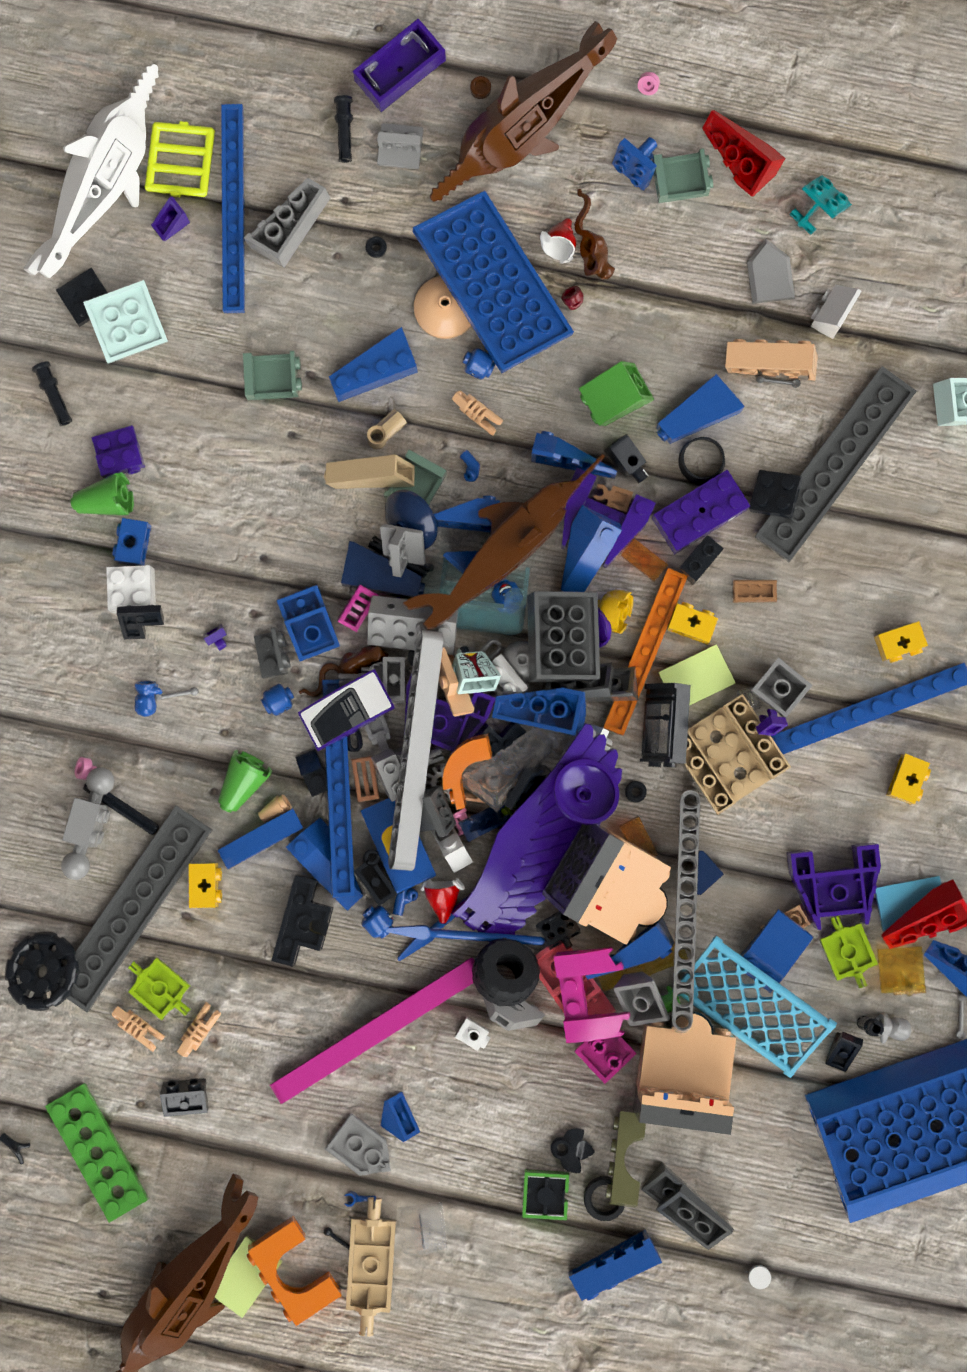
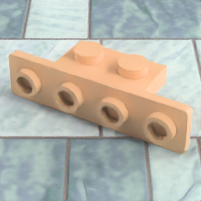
M443 647L439 683L445 693L453 716L473 713L474 707L469 694H457L456 692L459 682L452 667L454 656L448 655L445 647Z

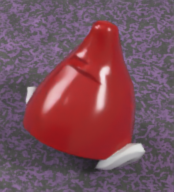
M566 218L556 224L548 232L542 231L540 235L541 246L545 254L559 260L560 264L572 261L576 249V238L573 234L572 220L570 218Z
M457 877L453 881H431L429 879L420 888L421 891L425 892V896L441 924H445L448 921L455 907L459 890L465 889L464 884Z

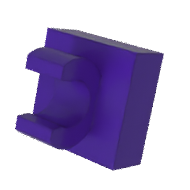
M222 624L203 635L208 646L215 643L219 651L227 647L223 639L227 633Z
M767 709L768 717L767 715L759 716L761 723L756 726V730L759 735L774 736L788 726L785 717H777L776 710Z

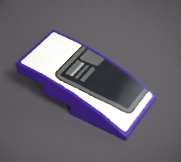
M375 669L324 696L298 712L317 751H320L355 733L356 730L392 711L395 707Z

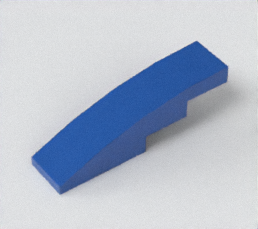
M291 809L222 847L218 852L228 870L300 831L304 827L295 810Z

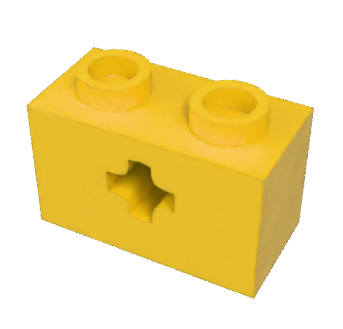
M677 603L667 630L708 645L718 618L714 617V613L702 609V612L693 609L694 606L689 603ZM694 617L698 624L691 627V622L687 620H691Z
M920 621L874 637L882 661L889 660L890 663L902 660L901 655L910 653V656L923 653L922 648L928 646ZM905 641L906 645L898 646L897 642Z
M902 754L886 795L910 805L915 804L916 801L919 802L923 795L922 784L928 780L931 769H929L930 763L908 754ZM912 775L911 779L914 780V783L909 784L906 777Z
M218 863L189 864V908L219 907V903H222V890H218V881L222 880V869L218 868ZM205 879L211 885L210 888H207L206 892L205 888H201V883H205Z

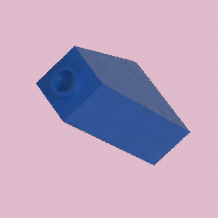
M716 374L657 424V434L664 442L667 440L669 444H672L741 413L745 406Z

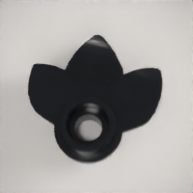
M579 1128L570 1129L563 1137L555 1138L550 1147L552 1155L560 1159L562 1167L571 1173H581L580 1160L589 1158L595 1153L592 1146L582 1140L584 1130ZM559 1144L566 1146L564 1151L561 1152L557 1149Z

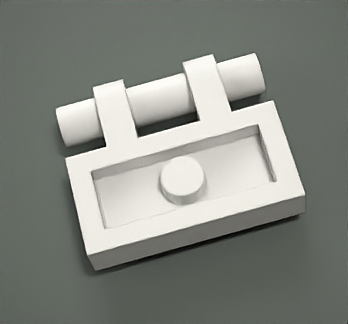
M502 654L492 661L501 675L499 684L494 691L496 696L524 693L528 689Z

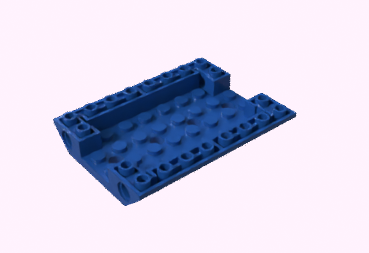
M967 1039L805 1094L815 1127L823 1141L836 1178L834 1181L849 1223L967 1183ZM938 1119L942 1124L941 1129L933 1132L930 1124L933 1120ZM892 1134L899 1136V1143L896 1146L888 1144V1138ZM849 1149L857 1151V1158L853 1161L846 1159V1152Z

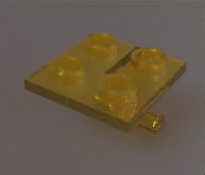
M922 946L877 949L881 993H893L894 996L907 995V997L913 996V994L926 993Z

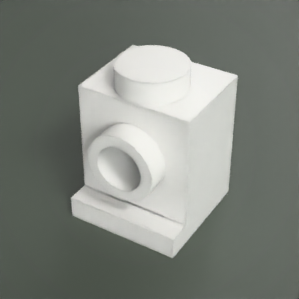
M466 1017L455 1036L456 1039L477 1051L480 1047L484 1049L491 1037L487 1036L489 1033L488 1029ZM476 1032L478 1034V1038L476 1040H472L470 1038V1033Z

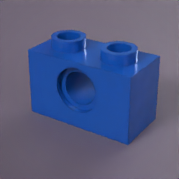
M122 518L116 531L117 536H119L118 543L114 545L112 553L116 562L132 566H144L151 532V525L148 522ZM134 537L136 539L135 545L127 547V540Z

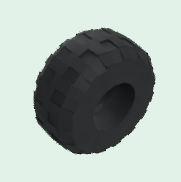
M507 938L496 939L486 944L477 955L472 967V979L477 991L487 1001L498 1006L510 1007L524 1002L533 993L539 981L540 967L531 949L516 940ZM496 965H504L510 968L515 975V979L509 980L501 976Z

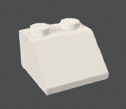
M836 284L832 291L827 289L822 298V301L825 302L821 309L817 307L811 317L814 320L811 327L833 339L859 297L861 290Z

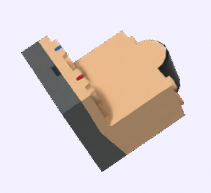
M582 824L542 895L563 915L585 927L590 924L627 945L629 940L631 941L635 937L638 925L642 927L653 926L665 915L668 907V898L660 886L669 878L671 867L657 857L598 824Z
M694 1009L692 1026L686 1033H678L673 1029L672 1014L669 1016L670 1019L666 1025H664L663 1021L643 1024L633 1111L639 1123L731 1135L734 1106L729 1102L736 1037L725 1028L715 1027V1031H713V1026L709 1019ZM683 1016L676 1019L677 1026L685 1028L689 1024L687 1018Z

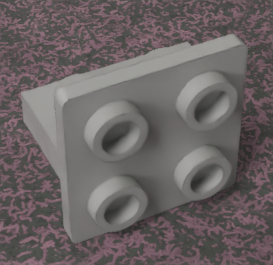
M381 124V132H378L377 138L379 146L377 164L379 166L419 169L423 128Z
M387 524L381 525L383 557L390 559L389 565L392 567L393 576L401 577L408 563L425 564L423 531Z

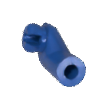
M466 450L460 456L467 465L464 478L468 482H474L479 477L480 464Z
M409 888L398 893L395 898L392 914L403 916L405 905L417 900L418 892L414 888Z

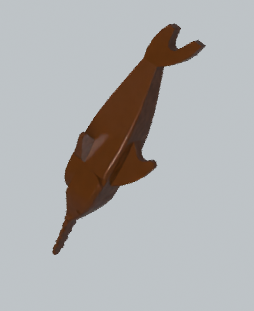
M595 21L583 35L578 52L547 66L517 84L515 77L509 75L500 96L465 131L456 168L450 169L449 175L444 176V180L437 183V188H432V193L429 196L433 202L437 200L442 201L444 195L448 196L450 190L455 191L456 186L463 185L464 180L469 181L471 177L497 173L504 168L515 166L529 153L538 156L557 151L559 145L545 137L560 120L593 67L599 64L615 46L617 37L613 30L607 28L603 31L600 24Z
M602 454L578 479L555 482L544 486L524 503L502 502L480 509L478 517L490 521V537L469 563L450 595L441 593L422 594L403 602V605L408 610L423 607L432 609L433 613L423 623L427 630L444 624L459 608L515 571L552 536L567 511L565 509L567 502L605 456Z
M233 1173L226 1186L221 1207V1221L192 1242L167 1265L164 1262L156 1264L150 1285L140 1297L137 1306L132 1310L121 1330L122 1362L119 1366L120 1369L116 1372H138L139 1369L147 1364L179 1350L188 1341L197 1327L205 1324L225 1308V1305L221 1302H212L224 1277L239 1234L253 1217L258 1202V1196L255 1193L246 1190L242 1194L244 1180L239 1175Z

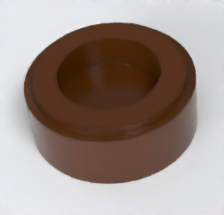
M484 76L475 77L470 84L471 94L477 99L487 98L491 93V82Z

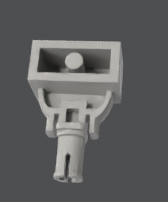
M383 657V662H377L369 668L361 667V673L359 674L339 673L340 680H349L339 681V687H342L375 669L392 703L405 704V657Z
M439 747L430 751L428 766L444 760ZM390 748L372 756L371 759L386 795L393 802L396 800L402 752L394 753Z

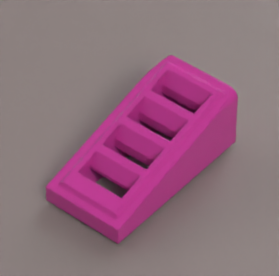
M359 584L337 619L339 623L355 632L358 631L369 613L371 599L367 601L360 597L359 594L362 592L371 599L372 595L379 596ZM356 599L366 605L365 608L355 603ZM354 607L355 609L361 611V614H356L355 612L351 611V608ZM349 614L357 620L356 622L348 619L346 616Z

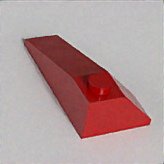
M715 110L711 111L702 127L714 149H718L723 157L724 165L729 167L733 173V179L736 184L751 197L755 196L776 176L786 159L772 146Z
M954 879L932 889L881 934L889 949L914 943L919 937L929 936V938L937 937L938 932L948 930L949 933H952L967 926V902Z

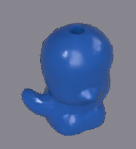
M155 681L136 682L135 690L138 694L135 696V711L142 717L151 716L157 709L155 694H162L163 692L158 688V684Z

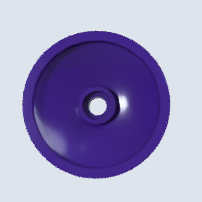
M581 759L567 764L559 772L554 783V797L559 809L570 820L583 825H594L608 819L617 808L619 787L614 775L604 765L593 760ZM579 794H584L585 799H581Z

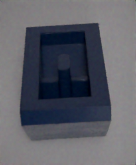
M699 851L697 895H702L724 874L704 851Z

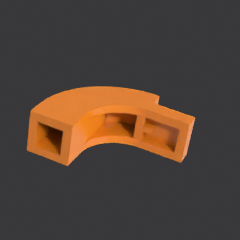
M488 734L474 736L463 741L454 749L446 763L443 772V790L452 789V791H449L452 804L456 805V810L464 809L467 804L462 783L463 771L474 762L488 760L492 757Z

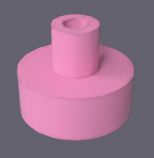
M653 72L643 73L638 81L639 91L644 95L655 94L660 84L659 77Z
M80 757L75 766V777L86 780L89 772L97 767L92 766L91 759Z

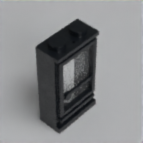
M681 683L645 684L644 689H647V692L645 694L642 758H640V762H647L648 767L661 768V764H663V767L676 768L677 764H686L691 685Z

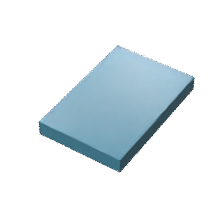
M940 876L877 887L875 896L882 931L887 930L932 889L940 886Z

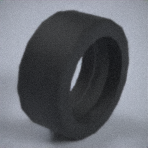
M599 1176L592 1179L584 1191V1205L587 1212L593 1218L600 1221L616 1219L625 1208V1206L616 1205L612 1210L602 1212L593 1206V1191L602 1185L611 1184V1177Z

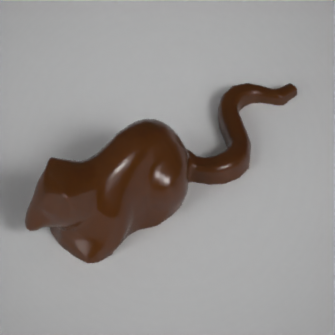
M578 189V196L584 199V206L578 214L574 225L576 233L582 236L580 253L584 260V273L586 276L596 274L603 280L609 279L614 274L615 268L608 262L607 244L601 235L583 229V220L589 212L591 199L587 194L582 193L581 189Z
M372 645L363 647L357 653H345L339 666L335 663H326L321 667L317 690L311 692L303 688L299 693H306L311 697H317L322 693V680H325L326 673L329 670H334L338 674L361 673V667L368 668L377 662H381L383 657H388L389 654L384 652L379 646Z

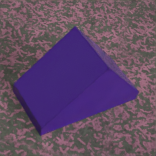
M172 196L169 197L151 226L164 242L190 224V221Z

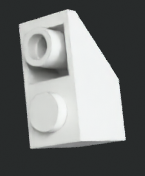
M454 827L447 836L438 837L436 830H431L454 873L473 863Z

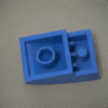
M318 585L276 600L299 661L340 647Z

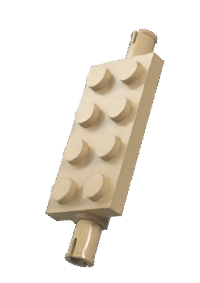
M368 1197L366 1218L352 1217L346 1310L359 1312V1315H361L359 1335L365 1336L367 1327V1337L374 1335V1316L380 1312L390 1313L396 1220L380 1218L382 1198L379 1197L375 1199V1207L374 1197Z

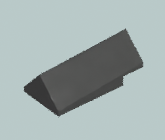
M612 662L600 664V680L546 682L545 690L567 688L585 692V702L638 700L635 667L613 669Z
M663 1162L659 1164L641 1189L659 1203L656 1208L659 1213L707 1250L714 1247L734 1231L731 1224Z

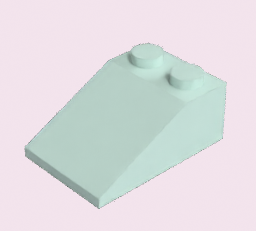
M949 378L934 383L938 426L967 425V378Z

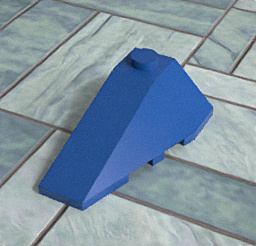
M557 688L496 696L492 718L577 736L584 726L586 717L585 692Z
M320 817L302 831L286 848L332 895L329 826ZM355 876V897L335 898L347 911L363 897Z
M661 917L659 921L638 933L639 935L634 938L633 942L629 941L627 945L624 944L617 950L615 955H609L615 965L622 962L624 969L653 961L659 956L661 959L668 956L672 952L671 948L674 945V940L664 919ZM612 972L586 975V978L592 979Z
M933 940L924 956L967 997V955L962 954L958 948Z

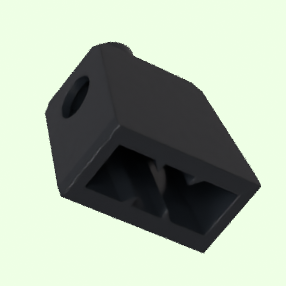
M627 434L619 437L603 450L625 477L632 475L639 484L649 476L642 468V465L646 463L645 458ZM628 458L632 460V466L628 464Z

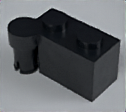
M371 849L364 853V863L356 868L354 873L379 907L395 896L397 892L377 865L380 861L379 853Z

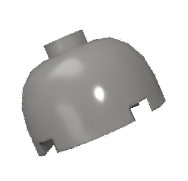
M516 641L505 648L502 655L522 681L527 684L529 683L528 641Z

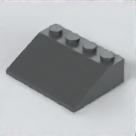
M534 591L527 595L529 682L600 680L597 592Z

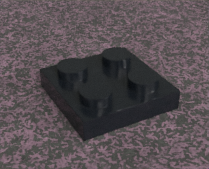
M92 267L56 289V292L79 327L90 321L83 302L108 293Z
M759 470L749 507L750 512L792 519L802 483V476Z
M544 766L523 769L517 777L518 782L515 787L511 788L507 793V800L504 805L510 810L518 809L548 776L550 771Z

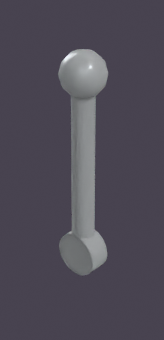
M193 687L187 691L155 695V700L189 694L196 696L199 691L196 687Z
M963 993L958 994V999L960 1000L959 1028L956 1032L958 1039L965 1038L963 1016L964 1001L967 997Z

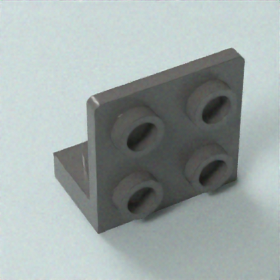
M272 627L270 633L254 636L262 678L288 674L287 668H291L289 656L284 653L283 647L287 646L284 634L276 627Z
M441 785L425 788L420 832L436 830L438 837L447 836L456 825V821Z

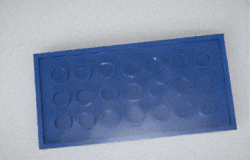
M486 191L413 227L412 232L501 374L573 335V329Z

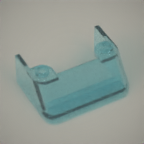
M443 558L439 593L450 595L457 583L447 580L449 563L446 558ZM526 567L523 589H510L505 595L504 604L470 601L459 608L457 629L506 635L519 634L524 627L530 568Z

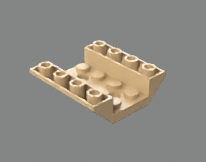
M743 694L688 729L686 764L684 765L717 815L769 780L774 779L791 768L772 737L758 734L756 726L761 722ZM712 731L721 733L722 739L719 743H713L710 740ZM737 767L743 768L746 772L742 780H738L734 776V770Z

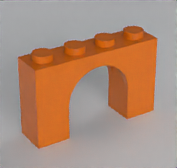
M292 1216L248 1245L247 1258L253 1266L257 1265L261 1271L259 1276L265 1285L269 1284L272 1288L271 1295L276 1303L281 1302L285 1308L283 1313L289 1322L293 1321L298 1326L341 1297L342 1294L341 1288L330 1271L304 1287H292L280 1279L276 1269L278 1261L286 1252L305 1240L304 1231L295 1217Z

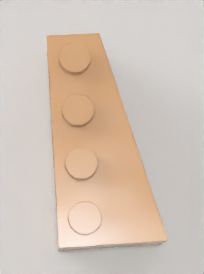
M735 339L733 342H727L725 367L728 373L757 375L758 371H760L763 375L769 377H776L779 373H782L785 376H789L790 379H798V376L803 375L808 376V380L816 381L818 355L815 345L809 341L789 343L786 340H778L776 343H768L766 340L746 342L743 339Z

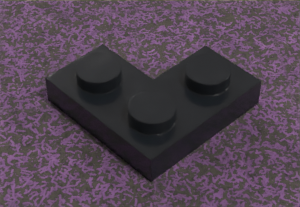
M161 605L117 607L116 614L124 640L146 639L145 626L164 625Z
M510 722L499 735L485 723L474 735L488 734L492 751L491 759L500 767L529 736L518 723Z

